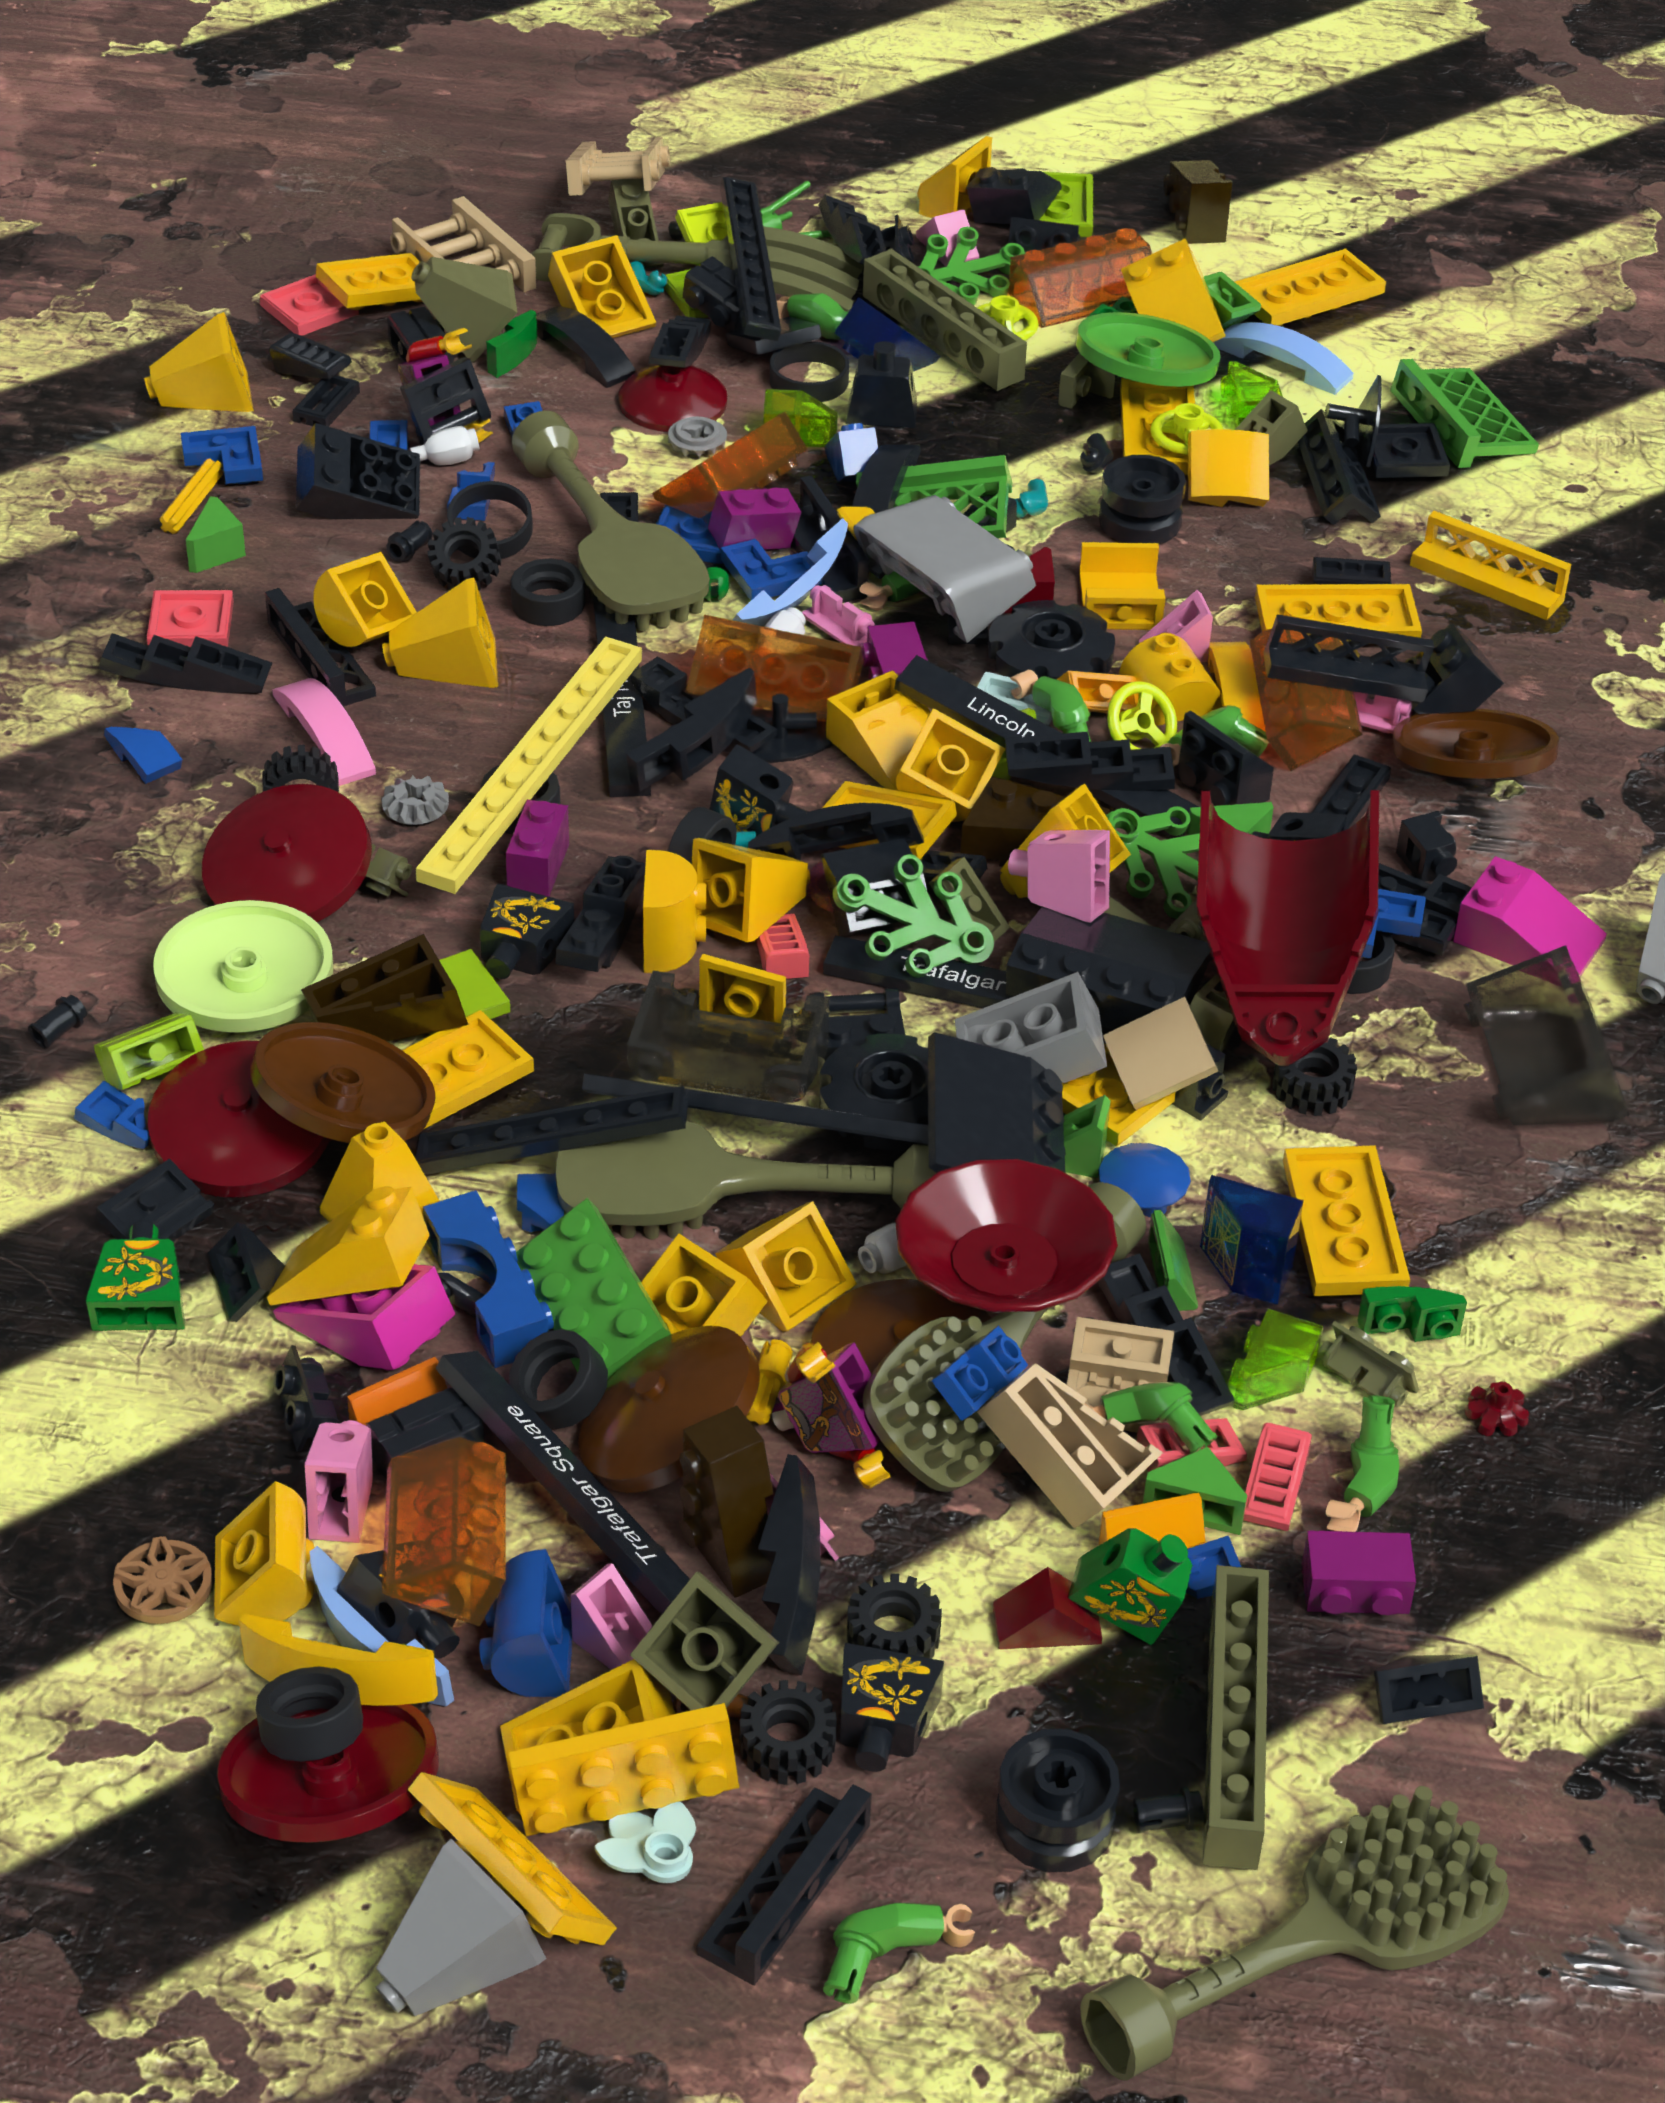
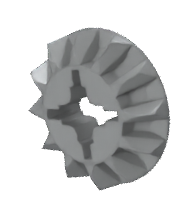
M705 417L682 419L674 423L668 431V443L672 444L673 451L683 452L685 457L697 455L700 458L704 454L714 456L716 451L724 449L725 441H727L725 427L719 422Z
M412 774L409 780L396 778L394 785L385 787L384 797H382V808L385 814L394 821L410 825L432 822L441 817L449 806V795L444 790L443 783L432 782L430 776L416 779Z

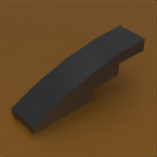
M824 195L818 204L824 223L833 240L846 255L864 265V259L886 251L880 226L869 223L867 216L855 212L853 205Z
M676 315L674 320L669 319L668 323H663L649 355V364L683 368L691 366L699 357L709 337L711 319Z
M112 633L102 654L98 669L134 680L178 689L217 693H262L272 662L195 636L192 646L189 647L153 635L148 646Z
M1088 732L1005 738L1009 776L1076 788L1085 783L1088 789L1142 791L1175 789L1171 747L1131 750L1129 739L1089 742Z
M1140 1253L1111 1263L1106 1275L1097 1283L1119 1322L1174 1331L1167 1382H1180L1193 1392L1191 1395L1193 1400L1190 1403L1200 1416L1232 1405L1235 1399L1192 1317L1183 1320L1166 1285L1157 1287Z
M788 1454L758 1550L772 1564L762 1601L776 1616L771 1636L779 1644L770 1653L769 1657L783 1672L802 1675L815 1622L820 1581V1518L814 1476L797 1455Z

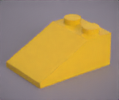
M618 235L552 252L548 277L562 307L584 314L597 323L612 338L656 326L657 322Z
M1186 238L1121 268L1138 314L1155 316L1182 324L1201 333L1212 342L1226 337L1200 266Z
M383 1186L372 1190L298 1245L267 1296L269 1304L277 1305L403 1286L430 1236L412 1186L398 1189Z
M679 1233L641 1282L671 1334L699 1326H720L734 1331L741 1337L768 1302L749 1278Z
M632 1659L500 1725L516 1811L521 1815L508 1756L509 1751L673 1715L675 1712L670 1691L635 1659Z

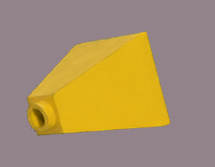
M225 312L214 316L149 366L150 376L144 378L150 398H158L160 405L164 407L238 412L254 411L248 373Z
M474 577L464 580L390 630L389 642L382 645L387 666H395L398 676L488 688L498 687L495 637Z
M1085 783L1052 807L1018 848L1019 850L1028 851L1031 841L1050 830H1109L1110 873L1131 855ZM1007 861L1000 870L1002 872L1000 878L1004 888L1010 894H1016L1018 898L1028 897V877L1011 875L1008 870Z
M703 838L693 839L692 865L697 873V883H706V909H697V916H706L707 929L745 942H752L806 897V889L810 881L808 863L780 854Z
M383 1121L369 1125L364 1132L352 1137L320 1205V1213L330 1222L367 1193L383 1186H390L393 1189L412 1186L422 1216L423 1206L439 1202L440 1200L406 1142Z

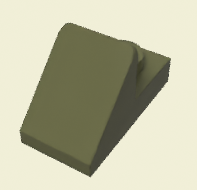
M1079 353L1061 373L1058 405L1072 408L1088 392L1112 398L1115 375L1090 363Z
M965 857L954 860L929 884L933 889L934 882L942 873H956L962 880L963 886L960 895L972 921L985 925L992 933L995 942L1010 926ZM943 880V889L947 892H954L953 884ZM940 899L947 910L940 919L953 924L944 900ZM969 935L967 937L970 946L979 948L980 942L975 936Z

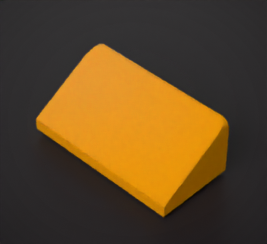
M1067 671L1057 680L1074 685L1082 696L1089 712L1107 713L1109 703L1116 691L1125 684L1136 682V677ZM1139 694L1127 697L1121 706L1120 712L1136 707Z
M1192 1493L1102 1512L1099 1545L1128 1528H1137L1158 1541L1165 1535H1175L1185 1543L1187 1549L1204 1544L1206 1540L1201 1496L1199 1493Z

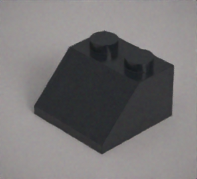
M993 167L979 169L966 188L975 223L1011 224V217L1040 220L1062 189L1061 182L1042 171H1027L1023 168L997 170Z

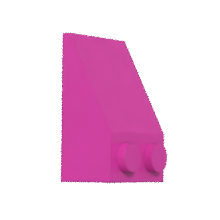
M1495 856L1461 902L1453 942L1573 988L1605 942L1607 933L1535 871Z
M418 1264L413 1265L403 1286L284 1303L273 1311L277 1320L357 1365L382 1368L384 1370H394L406 1364L410 1359V1355L424 1342L436 1337L440 1333V1328L455 1315L435 1266Z

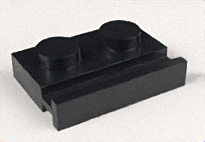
M169 1158L98 1206L95 1218L116 1239H129L130 1227L133 1224L148 1222L154 1224L159 1229L158 1239L174 1241L212 1215L215 1204L211 1200L207 1201L200 1194V1189Z

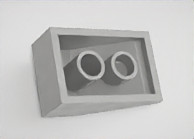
M1078 972L955 1019L957 1038L1031 1057L1045 1069L1053 1070L1062 1083L1090 1075L1107 1067L1099 1009Z

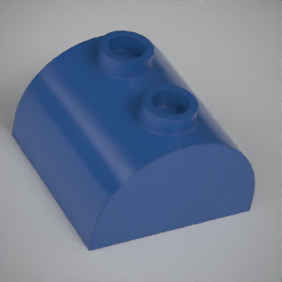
M541 1549L525 1552L504 1564L498 1575L497 1594L485 1596L483 1610L485 1621L489 1628L494 1627L493 1637L482 1638L480 1641V1658L483 1668L491 1670L495 1679L511 1692L525 1697H558L569 1691L572 1653L571 1605L547 1550Z

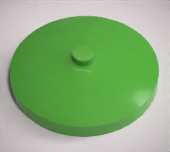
M1111 312L1090 316L1080 323L1075 342L1079 353L1095 366L1129 380L1159 386L1183 387L1205 383L1214 378L1220 362L1219 349L1201 333L1167 319L1137 313Z

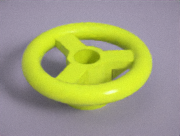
M1007 295L996 296L991 302L977 307L1024 341L1031 338L1038 329L1039 323L1036 315L1029 308L1020 305L1014 297ZM1024 318L1028 322V326L1022 331L1015 332L1013 329L1014 323Z
M1183 403L1174 410L1166 411L1157 416L1152 422L1150 430L1152 438L1162 448L1173 453L1188 455V434L1190 431L1206 430L1208 428L1223 429V426L1215 417L1204 412L1201 406L1193 403ZM1162 432L1175 434L1180 439H1183L1185 443L1173 441Z
M1142 681L1130 682L1118 689L1113 695L1107 712L1108 728L1113 740L1129 739L1130 742L1147 738L1154 743L1155 747L1153 748H1159L1161 745L1169 743L1170 738L1177 734V717L1174 707L1166 694L1155 685ZM1139 693L1136 707L1120 712L1125 699ZM1152 699L1158 703L1165 718L1164 734L1154 724V717L1151 714ZM1130 743L1131 750L1141 749Z

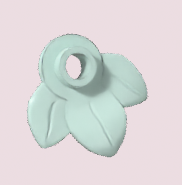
M681 1802L671 1803L659 1808L654 1818L638 1812L617 1815L609 1820L608 1831L610 1838L596 1844L594 1849L600 1859L607 1866L615 1870L628 1873H643L649 1879L660 1883L677 1882L686 1877L692 1868L693 1853L689 1844L695 1836V1821L689 1810Z

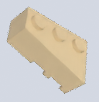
M1035 1363L999 1391L977 1413L1075 1529L1103 1510L1163 1452L1152 1444L1145 1447L1123 1432L1125 1425L1113 1417L1106 1420L1085 1405L1087 1400L1085 1397Z

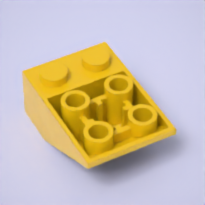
M893 670L827 699L826 738L884 788L898 790L896 786L897 774L926 722L930 710L927 706L894 689L899 675Z

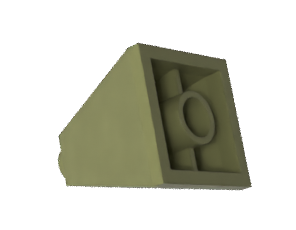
M431 257L426 263L421 261L412 273L411 279L415 282L417 295L446 332L449 333L460 328L468 330V332L460 334L459 339L464 346L472 344V347L463 351V353L473 363L487 348L486 341L498 336L517 314L513 276L506 270Z
M696 1572L630 1656L690 1710L725 1703L727 1708L779 1642L704 1575Z

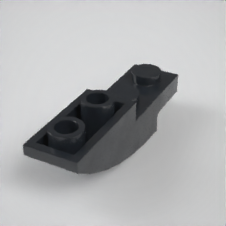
M749 667L734 677L728 678L725 682L703 695L694 698L691 702L684 705L685 720L671 726L668 730L628 752L626 755L630 783L636 789L642 791L672 772L684 781L715 759L739 734L755 707L757 695L754 671Z
M608 856L583 894L582 911L556 948V964L598 972L601 966H611L630 928L642 896L646 863L638 862L629 856Z

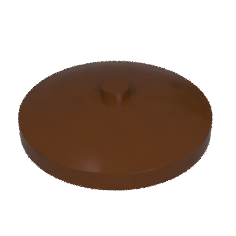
M1476 709L1469 712L1417 714L1399 722L1393 730L1392 750L1395 756L1402 762L1426 772L1467 779H1499L1531 774L1553 764L1558 756L1559 738L1553 728L1534 718L1499 710Z
M301 1022L278 1027L268 1032L259 1041L250 1067V1075L255 1089L262 1099L278 1114L312 1133L350 1143L352 1137L364 1132L369 1125L383 1121L404 1141L411 1139L423 1131L428 1124L436 1099L435 1089L430 1077L412 1057L377 1036L337 1024Z
M884 1280L856 1288L833 1302L819 1318L811 1337V1343L816 1344L819 1342L822 1349L828 1355L849 1343L855 1342L872 1374L877 1365L895 1345L930 1321L950 1316L964 1321L972 1316H976L983 1323L991 1319V1316L985 1310L951 1302L918 1280Z
M699 1326L685 1329L648 1346L626 1362L607 1381V1388L600 1402L591 1414L583 1420L579 1435V1453L582 1462L604 1487L617 1492L636 1493L648 1491L683 1477V1469L679 1458L680 1453L683 1452V1429L734 1406H738L744 1415L747 1416L755 1400L760 1379L759 1365L754 1353L737 1333L720 1326Z

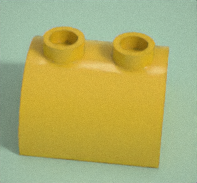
M382 552L327 569L319 577L315 585L313 600L317 619L325 633L333 641L346 647H355L389 635L390 630L417 613Z
M1161 633L1150 637L1136 645L1121 664L1119 675L1135 676L1136 682L1142 681L1153 684L1166 694L1174 707L1177 722L1183 721L1185 713L1190 710L1201 717L1212 710L1222 707L1221 691L1188 643L1179 636L1171 633ZM1152 699L1151 714L1154 717V724L1156 726L1164 725L1165 718L1158 703Z
M933 708L897 774L898 791L955 801L957 815L952 822L964 821L988 784L1006 748Z
M646 850L643 899L644 973H662L675 970L691 960L696 952L697 942H706V916H697V909H706V883H697L696 870L685 858L661 850Z
M275 1481L215 1536V1619L236 1626H240L239 1618L243 1614L283 1621L309 1604L314 1593V1583L306 1579V1565L310 1561L309 1552L314 1549V1543L306 1538V1508L304 1501L290 1487Z

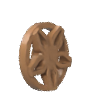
M166 1536L155 1537L152 1542L143 1544L129 1552L120 1563H117L113 1578L115 1597L121 1609L136 1620L152 1624L175 1622L196 1612L209 1597L213 1583L210 1563L205 1553L189 1543L167 1540ZM157 1554H166L165 1561H157ZM175 1554L181 1555V1556L176 1560ZM147 1558L148 1564L142 1562L141 1560ZM192 1566L189 1569L182 1570L184 1567ZM130 1573H141L142 1575L135 1576ZM203 1573L202 1584L195 1594L189 1582H192ZM123 1583L136 1589L132 1601L125 1595ZM183 1591L188 1598L181 1595ZM143 1596H146L147 1599L141 1602ZM167 1602L177 1606L164 1610H152L161 1603Z

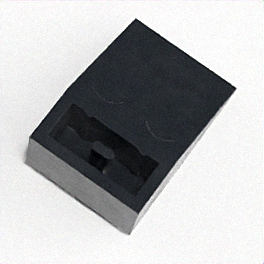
M315 423L297 448L296 510L328 519H417L420 514V454Z

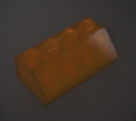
M1123 228L1110 234L1090 236L1087 239L1072 243H1060L1055 247L1038 251H1027L1025 254L1011 257L1008 294L1016 298L1020 305L1029 308L1036 315L1040 328L1088 317L1102 303L1111 307L1122 296L1132 300L1121 268L1151 255V247L1133 228Z
M784 411L653 492L652 495L655 500L701 518L713 511L718 491L756 489L754 484L761 489L778 478L775 473L776 470L781 476L799 465L796 457L806 452L808 448Z
M704 615L686 692L701 696L722 684L728 678L734 677L750 667L755 673L757 695L755 707L772 710V697L776 694H785L788 696V713L816 712L817 720L826 722L827 699L858 685L864 662L862 649L859 646Z
M1267 629L1262 631L1257 637L1249 640L1267 740L1290 771L1363 735L1354 691L1267 678L1263 652L1272 630ZM1283 630L1279 642L1293 644L1304 637L1300 632ZM1329 637L1319 642L1318 645L1321 649L1333 650L1343 645L1339 638Z
M456 1437L391 1458L388 1464L382 1594L480 1626L506 1581V1453L496 1450L487 1443H476Z

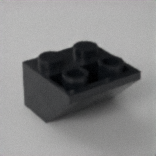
M1451 623L1430 638V640H1433L1434 650L1425 670L1428 691L1423 703L1412 701V708L1418 714L1475 711L1504 683L1482 651ZM1419 653L1415 657L1407 659L1405 663L1416 664Z
M1191 710L1185 713L1177 778L1200 795L1201 791H1210L1211 801L1215 806L1264 803L1270 800L1274 767Z
M904 838L821 854L838 936L851 937L906 926L902 922L865 906L855 912H846L840 909L833 899V889L839 880L847 874H858L868 881L870 889L914 907L904 884L897 880L894 875V866L904 855H913ZM908 863L902 864V869L907 875H914L915 871L912 865ZM922 872V874L920 875V877H921L922 882H923V884H924V886H925V888H926V890H927L926 883H925V878H924V874H923V872ZM848 885V891L851 895H861L860 888L857 885Z

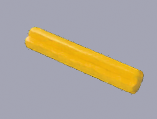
M209 458L203 462L159 518L162 523L160 526L162 531H169L172 534L179 532L223 475L222 463L219 460L214 462Z

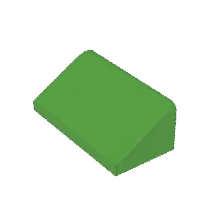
M1154 1210L1153 1214H1151L1148 1246L1157 1287L1166 1285L1179 1311L1196 1310L1198 1302L1184 1242L1161 1210Z

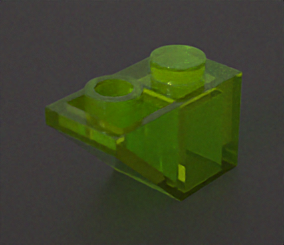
M1228 361L1227 376L1221 377L1220 392L1222 398H1227V417L1233 418L1235 428H1237L1270 390L1282 396L1278 380L1236 361Z
M766 389L763 445L824 447L834 437V434L837 433L838 412L802 390Z
M1267 1309L1260 1327L1252 1325L1244 1346V1352L1248 1353L1245 1360L1237 1358L1234 1363L1229 1380V1386L1236 1388L1233 1408L1243 1411L1304 1392L1318 1359L1323 1326Z

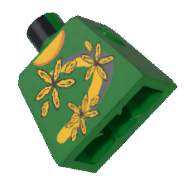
M148 1222L135 1223L130 1227L129 1239H110L104 1243L86 1299L92 1331L185 1330V1316L174 1241L158 1239L159 1229L154 1224Z
M1128 1528L1078 1559L1068 1599L1152 1645L1185 1598L1192 1569V1563L1187 1558L1188 1549L1185 1543L1175 1535H1165L1158 1541L1137 1528Z

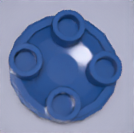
M1130 1143L1117 1147L1104 1157L1099 1167V1182L1115 1185L1127 1192L1138 1203L1143 1214L1150 1218L1154 1210H1161L1165 1214L1167 1206L1175 1204L1185 1196L1191 1183L1189 1168L1182 1158L1166 1147L1151 1143Z

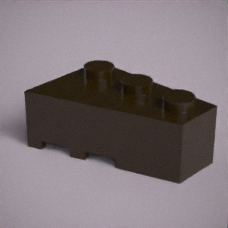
M1211 160L1171 161L1170 173L1164 176L1165 196L1169 195L1170 211L1176 214V229L1182 232L1183 238H1186L1188 244L1226 242L1233 182L1226 180V175L1219 173V168Z
M992 776L962 825L960 853L982 855L989 860H1000L999 867H1003L1009 860L1012 851L1020 847L1050 809L1063 800L1065 796ZM1100 807L1105 815L1110 813V809Z
M424 934L301 989L314 1022L351 1027L377 1036L385 1041L469 1025L457 990Z
M734 1406L683 1429V1452L679 1456L683 1469V1486L680 1487V1497L683 1502V1519L680 1520V1529L687 1544L691 1548L697 1547L733 1597L737 1598L767 1584L772 1564L758 1550L768 1518L765 1497L773 1494L764 1439L740 1408Z

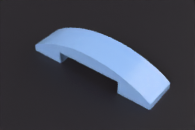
M1239 323L1231 325L1224 331L1226 337L1213 342L1218 349L1240 358H1244L1252 350L1306 370L1304 383L1334 395L1353 380L1354 373L1334 353L1315 340L1285 327L1267 323Z
M842 518L815 543L807 555L815 565L775 601L762 590L741 609L728 626L730 631L738 633L762 627L777 612L786 610L789 607L796 608L810 595L811 590L820 583L835 561L845 539L848 523Z
M315 1547L309 1552L311 1568L321 1609L335 1638L343 1647L376 1653L387 1640L337 1593L346 1572L320 1547ZM416 1639L407 1644L408 1646L426 1649ZM434 1657L438 1696L434 1701L427 1703L446 1707L454 1701L449 1671Z

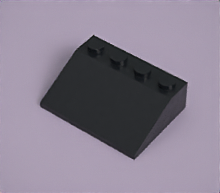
M1042 907L1022 931L1007 962L1006 998L1009 999L1078 972L1099 1009L1101 1026L1115 1030L1183 997L1186 998L1190 1006L1212 954L1208 943L1108 913H1102L1090 923Z
M936 1032L928 1037L929 1168L937 1173L974 1160L1020 1159L1057 1168L1065 1172L1063 1085L1058 1075L1051 1069H1045L1028 1056Z

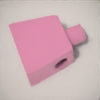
M1046 831L1029 843L1028 851L1019 849L1012 851L1008 861L1009 873L1011 875L1028 877V898L1031 903L1091 923L1109 909L1110 831Z
M347 1420L341 1424L325 1422L319 1425L305 1462L309 1539L359 1543L373 1479L371 1429L353 1420ZM341 1486H344L341 1497H346L344 1502H338L332 1498L333 1491Z

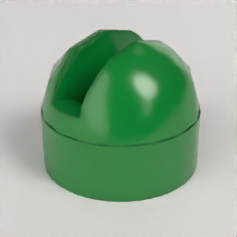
M718 567L707 568L710 578L709 592L704 598L708 601H711V598H718V601L722 600L729 590L728 573ZM710 583H718V585L711 586Z

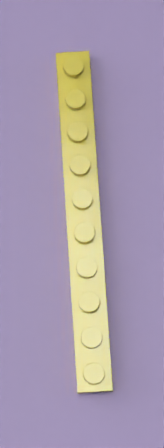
M605 637L417 866V882L456 894L523 810L526 800L532 799L642 661L641 647L609 637Z

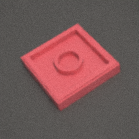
M316 274L260 295V306L294 334L301 336L359 314L358 310L346 308L316 277Z
M155 590L153 592L147 645L149 646L153 635H157L189 647L192 646L195 636L228 647L234 603L233 591Z

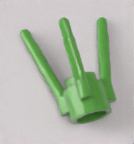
M805 181L771 205L760 209L763 226L782 229L781 222L791 218L793 213L788 211L777 215L773 212L809 188L810 182ZM828 230L800 233L816 239L831 237Z

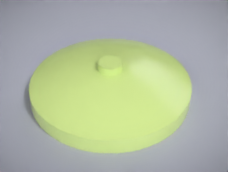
M246 900L210 906L178 922L160 941L155 952L153 968L158 994L163 1003L173 1013L191 1014L196 1026L210 1030L251 1032L282 1025L307 1012L309 1008L301 989L333 975V954L330 940L324 929L310 916L283 904Z

